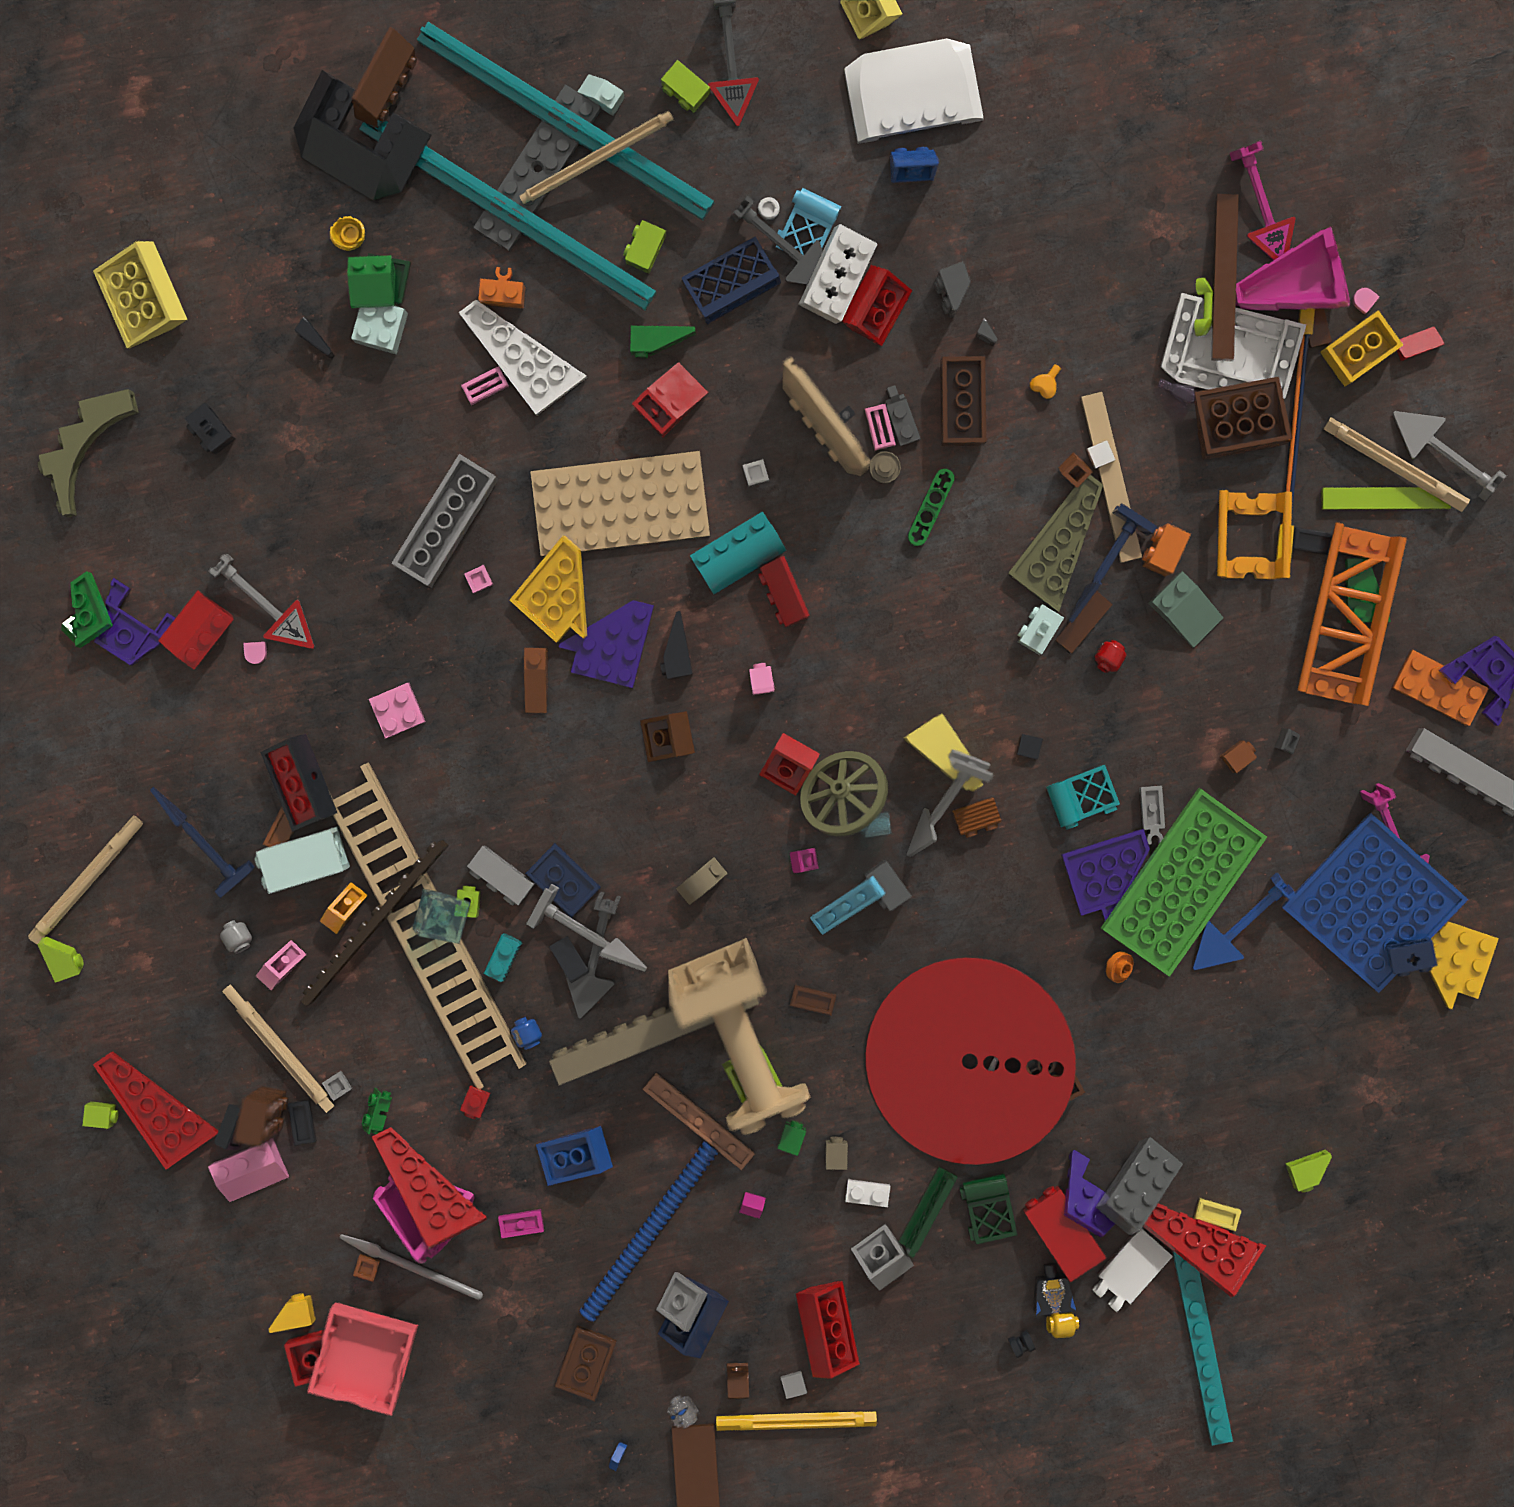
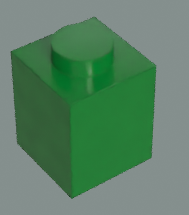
M791 1120V1123L785 1122L777 1145L778 1149L798 1156L806 1134V1128L803 1127L802 1123Z

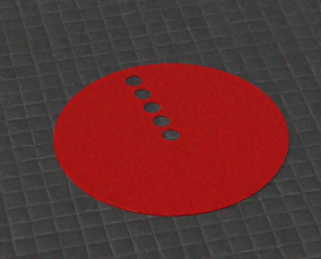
M956 958L936 962L919 969L901 981L889 993L878 1009L870 1027L866 1047V1070L870 1089L878 1108L891 1127L902 1138L924 1153L938 1159L960 1164L978 1165L999 1162L1017 1156L1033 1147L1052 1130L1065 1111L1072 1093L1076 1072V1057L1073 1039L1065 1017L1051 996L1038 983L1017 969L999 962L980 958ZM966 1054H973L977 1057L978 1064L974 1069H967L963 1066L962 1058ZM987 1056H995L999 1060L997 1070L989 1071L984 1067L983 1062ZM1007 1059H1018L1021 1063L1020 1070L1016 1073L1008 1072L1005 1068ZM1030 1060L1040 1061L1042 1064L1041 1073L1038 1075L1030 1074L1026 1068L1027 1063ZM1060 1062L1064 1067V1073L1059 1077L1050 1075L1048 1072L1050 1063Z

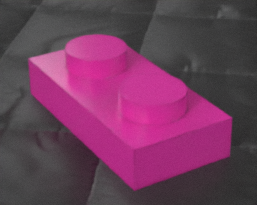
M541 1209L500 1215L498 1217L501 1238L544 1232Z

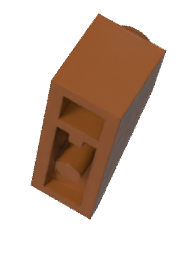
M524 648L525 713H547L548 649Z

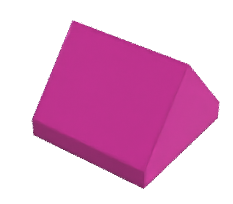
M745 1192L739 1213L760 1219L766 1198Z

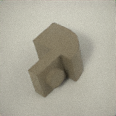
M713 857L676 889L690 905L728 873Z

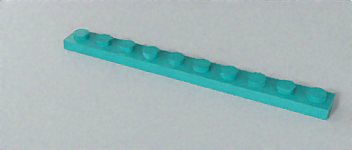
M1172 1250L1210 1443L1213 1446L1233 1442L1200 1273Z

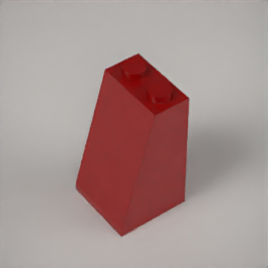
M1051 1186L1043 1192V1196L1040 1198L1029 1200L1025 1204L1026 1207L1023 1208V1211L1071 1282L1106 1259L1089 1231L1064 1215L1066 1197L1059 1186L1055 1188Z

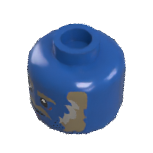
M523 1017L514 1022L516 1026L511 1029V1034L519 1048L524 1047L527 1050L540 1043L539 1040L542 1038V1033L534 1019L527 1020L526 1017Z

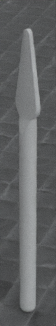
M343 1234L340 1235V1239L371 1257L382 1258L480 1300L483 1297L481 1291L387 1252L377 1244Z

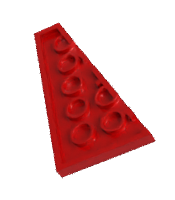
M110 1052L93 1064L165 1170L218 1134L216 1128L114 1052Z
M392 1127L372 1136V1140L428 1250L487 1220V1217L482 1212H479L443 1175L411 1148L409 1143Z
M1159 1203L1143 1225L1145 1229L1230 1297H1234L1267 1246L1250 1241L1249 1238L1229 1233L1226 1229L1200 1219L1196 1220L1188 1217L1185 1213H1178Z

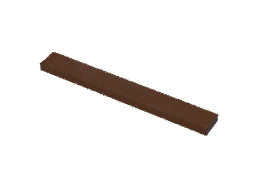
M1235 194L1216 195L1211 361L1234 360L1239 195Z

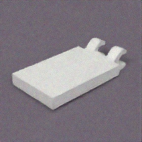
M1141 1228L1139 1232L1131 1235L1099 1271L1098 1276L1102 1279L1092 1290L1100 1298L1106 1293L1107 1289L1113 1292L1115 1296L1108 1304L1117 1312L1125 1300L1131 1304L1173 1256Z

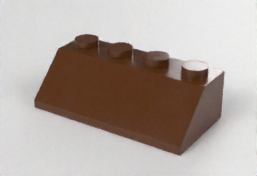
M389 27L352 96L355 118L375 128H379L382 122L385 123L389 115L388 109L391 104L394 105L396 103L400 87L405 86L408 79L407 74L410 69H414L417 62L415 48L392 27Z

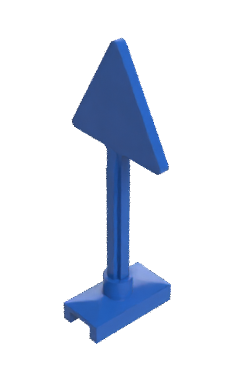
M1276 872L1271 877L1275 885L1268 891L1269 894L1225 934H1222L1208 921L1204 928L1193 969L1198 970L1243 959L1244 956L1231 943V940L1275 900H1279L1283 895L1291 900L1296 895L1289 884L1286 885L1281 876Z

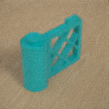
M1105 765L1046 787L1060 826H1065L1066 830L1078 826L1077 821L1102 811H1104V814L1116 811V806L1120 804ZM1099 771L1102 772L1104 777L1101 786L1091 782L1094 773ZM1079 779L1086 782L1082 794L1075 791L1072 784L1073 781ZM1089 785L1099 788L1095 800L1085 795ZM1103 791L1110 794L1112 803L1105 805L1099 802ZM1084 798L1093 802L1091 810L1083 813L1081 808Z

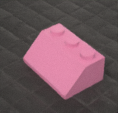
M273 1138L260 1147H249L216 1161L208 1167L216 1187L229 1202L289 1177Z

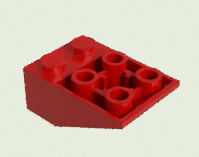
M678 362L649 386L632 405L664 437L708 392Z

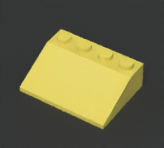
M136 241L93 270L127 348H132L170 331L187 320L154 242Z

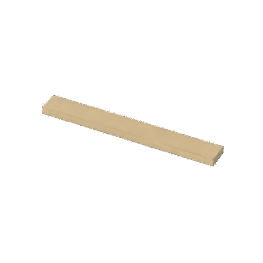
M1099 392L1082 396L1081 402L1092 446L1107 440L1115 458V461L1099 467L1098 472L1100 481L1103 484L1102 489L1116 541L1122 532L1121 528L1125 521L1112 512L1121 503L1129 508L1130 504L1103 393ZM1136 530L1132 536H1129L1118 554L1120 563L1142 558Z

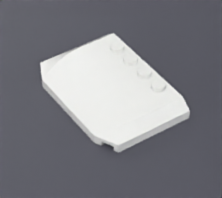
M946 38L866 53L844 68L858 144L876 141L880 137L960 122L967 124L983 121L971 48L968 44Z
M1181 293L1160 367L1178 383L1205 390L1279 377L1283 398L1285 399L1306 325L1235 307L1234 360L1211 361L1212 326L1205 336L1197 337L1194 329L1195 320L1203 319L1204 299Z

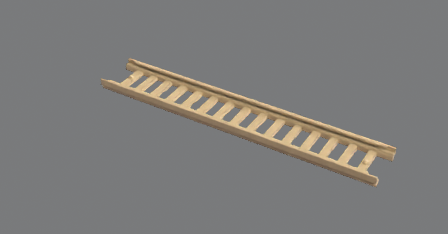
M367 763L360 767L368 782L334 799L333 802L338 813L333 815L382 907L387 901L384 898L390 891L383 894L377 883L413 865L419 857L370 763ZM373 790L378 801L343 819L338 807ZM383 809L388 820L355 837L352 836L347 826ZM391 827L393 828L397 839L365 856L362 855L357 845ZM401 846L403 847L407 858L375 875L372 874L367 864ZM426 872L414 887L422 884L427 896L394 913L391 912L387 919L475 1087L481 1089L484 1086L477 1071L509 1054L512 1055L519 1069L527 1063ZM430 903L433 904L437 912L436 915L404 932L401 930L397 920ZM439 922L443 923L447 931L446 934L414 951L411 949L407 939ZM449 941L453 942L457 950L456 953L422 970L417 958ZM462 960L467 971L432 989L427 979L428 976ZM470 978L472 979L477 990L444 1007L441 1006L437 998L438 995ZM480 997L482 998L487 1007L486 1009L454 1026L451 1025L447 1017L448 1014ZM490 1016L492 1017L497 1026L496 1028L464 1045L461 1044L457 1036L459 1032ZM500 1035L502 1036L507 1045L506 1047L473 1064L471 1063L467 1052Z

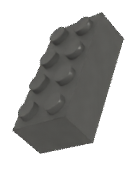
M1151 1137L1139 1141L1096 1208L1128 1235L1139 1232L1183 1163Z

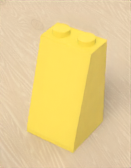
M943 714L937 715L904 737L908 744L953 781L957 778L959 771L951 767L948 757L951 750L954 749L970 756ZM971 776L964 783L962 789L974 791L983 785L982 780Z

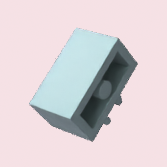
M1043 604L1039 608L1036 606L1033 608L1029 615L1031 621L1028 626L1023 625L1017 635L1020 637L1018 640L1020 644L1038 655L1044 652L1064 617Z

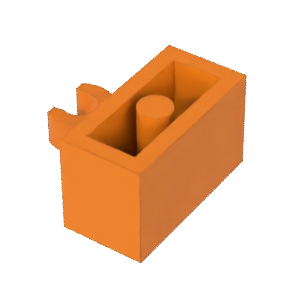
M497 267L495 273L498 280L480 279L478 300L481 304L524 309L526 287L523 282L509 281L512 278L511 268H508L507 275L502 276L500 275V267Z

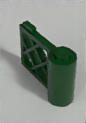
M1005 1174L962 1183L963 1187L959 1188L962 1201H967L972 1227H968L971 1241L975 1240L976 1244L1018 1235ZM1005 1200L1007 1207L1002 1214L993 1209L997 1202ZM983 1206L987 1210L982 1218H979L974 1214L973 1207ZM990 1212L999 1216L994 1226L985 1221ZM1004 1219L1011 1224L1012 1230L1002 1232L997 1228ZM982 1224L991 1229L987 1236L979 1237L978 1230Z

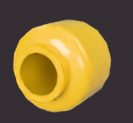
M1073 1312L1050 1314L1046 1317V1328L1048 1333H1051L1055 1338H1070L1074 1336L1076 1329H1079V1319L1077 1316H1074Z

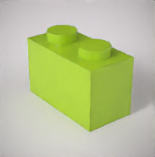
M678 60L661 78L662 90L670 97L674 95L679 100L680 106L687 111L690 109L695 112L710 95V87Z
M642 220L640 225L635 226L632 233L634 240L631 245L628 244L626 246L623 256H625L626 264L649 274L665 240L666 230Z

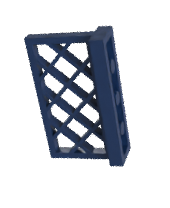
M756 236L681 278L706 324L781 284L778 272L774 269ZM755 244L758 250L756 258L745 255L746 249ZM730 257L740 258L737 268L726 265ZM743 259L754 262L752 271L740 269ZM757 263L766 264L769 271L764 274L755 273ZM712 267L721 268L719 278L708 276L709 269ZM724 270L736 272L733 282L722 279ZM739 273L750 275L748 283L744 285L736 283ZM695 277L703 279L700 289L691 287L688 281ZM706 280L717 282L714 292L703 290ZM720 284L730 285V293L726 295L719 294ZM701 295L713 296L711 303L703 307L700 303Z

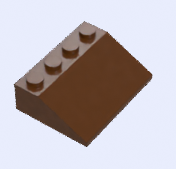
M1279 377L1194 392L1198 437L1203 460L1286 445L1292 439Z

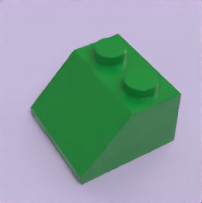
M392 256L348 257L347 275L351 308L394 306L395 268Z

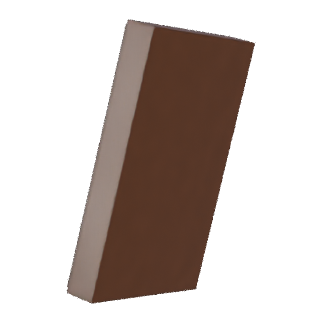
M577 1325L555 1387L595 1402L617 1340Z

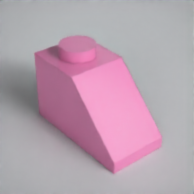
M766 663L754 664L753 669H749L753 695L774 692L771 666L766 667Z
M290 940L263 965L256 977L272 990L307 954Z

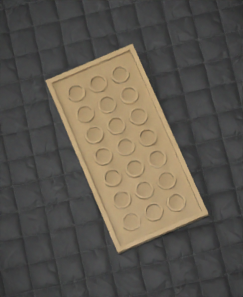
M700 451L530 471L541 557L546 556L562 536H566L581 549V552L710 536Z

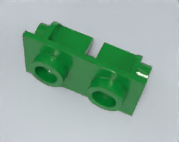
M374 1088L373 1093L369 1095L368 1112L364 1114L362 1119V1126L367 1134H370V1131L373 1134L383 1131L387 1116L379 1113L380 1111L388 1112L392 1100L390 1092L383 1091L381 1094L377 1088Z

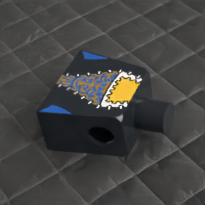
M1056 1263L1044 1264L1045 1276L1035 1277L1033 1305L1035 1315L1076 1312L1067 1276L1065 1274H1057Z

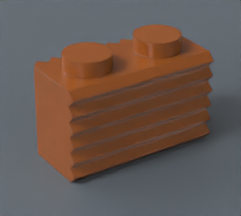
M993 797L952 810L959 834H965L966 838L977 835V830L985 828L986 831L998 828L997 823L1002 822Z

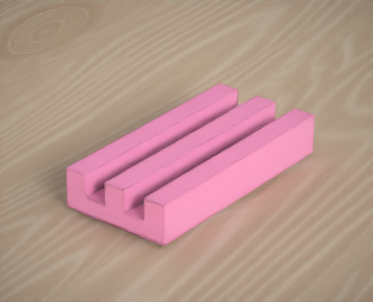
M499 366L461 385L471 405L509 387ZM497 373L499 375L471 391L467 389ZM502 381V384L472 398V395Z
M886 404L866 408L865 414L874 450L877 451L896 446ZM881 409L883 412L890 442L887 443L885 440L878 410ZM873 411L882 443L879 445L870 414Z

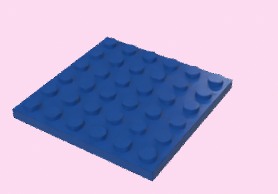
M1369 813L1297 889L1296 895L1282 905V908L1379 993L1397 975H1394L1390 969L1386 946L1428 937L1431 939L1468 899L1373 814ZM1410 954L1411 958H1409V961L1415 956L1414 954Z

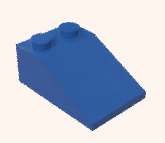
M918 147L916 151L898 148L891 152V183L934 180L938 168V158L934 150H929L928 147Z
M601 1126L536 1144L548 1186L599 1174L613 1167Z

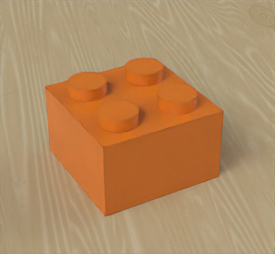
M1168 523L1155 529L1151 537L1153 544L1149 549L1145 550L1142 560H1144L1143 567L1165 577L1173 574L1191 534Z

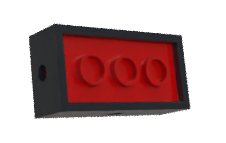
M306 734L289 738L260 752L292 831L312 825L338 813Z

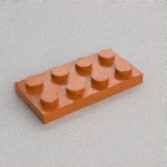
M1410 650L1392 689L1466 726H1470L1489 688L1464 675L1456 684H1453L1439 671L1444 665L1414 650Z

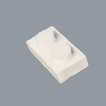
M848 1179L845 1202L888 1207L890 1185Z

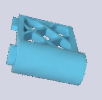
M802 188L801 192L797 190L792 202L795 205L784 230H779L777 234L783 239L794 234L798 244L794 248H799L800 253L804 255L801 247L814 243L816 240H821L820 245L823 248L842 206ZM798 214L804 217L807 226L795 230L792 223L795 215ZM808 220L814 223L809 225ZM816 225L825 227L824 235L814 239L810 228ZM791 226L793 231L787 233ZM808 229L812 240L800 244L796 233Z

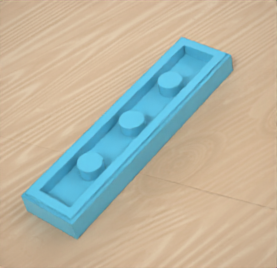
M872 876L812 915L810 919L823 935L886 893Z

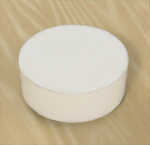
M771 197L762 199L758 206L759 215L765 220L775 219L779 214V203Z

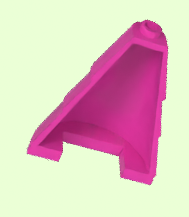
M1332 228L1319 231L1300 245L1288 250L1270 264L1266 263L1236 284V307L1240 306L1243 310L1278 311L1279 309H1333L1350 306L1346 278Z

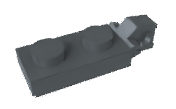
M895 385L888 387L886 390L889 399L885 400L886 408L900 447L920 440V435L904 394L899 395Z

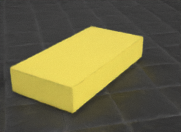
M1199 1198L1194 1219H1200L1215 1226L1236 1231L1241 1210Z

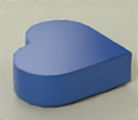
M622 1442L618 1444L609 1464L610 1469L617 1471L626 1451V1444Z

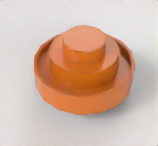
M1119 951L1110 957L1106 967L1107 977L1116 983L1125 981L1133 970L1134 961L1132 956L1126 952Z

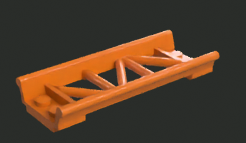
M1335 523L1297 691L1346 703L1369 706L1407 538L1389 537L1344 527L1342 523ZM1338 552L1367 559L1333 577ZM1380 562L1385 563L1378 595L1337 586V584ZM1336 594L1376 603L1371 628L1369 629ZM1328 599L1363 635L1322 626ZM1320 635L1364 644L1319 668L1312 667ZM1364 654L1359 677L1332 672V670Z

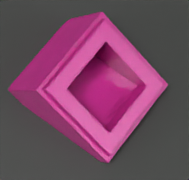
M815 848L790 852L793 873L819 869Z

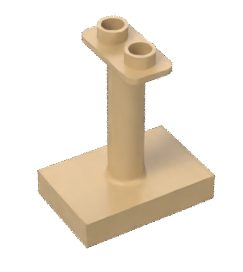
M747 938L668 970L671 1003L681 1027L712 1015L747 1097L738 1110L727 1115L729 1129H740L742 1134H750L764 1127L766 1124L764 1118L780 1112L783 1118H788L802 1112L805 1109L804 1102L810 1098L806 1084H799L791 1088L776 1085L742 1004L744 1001L765 993L757 962Z

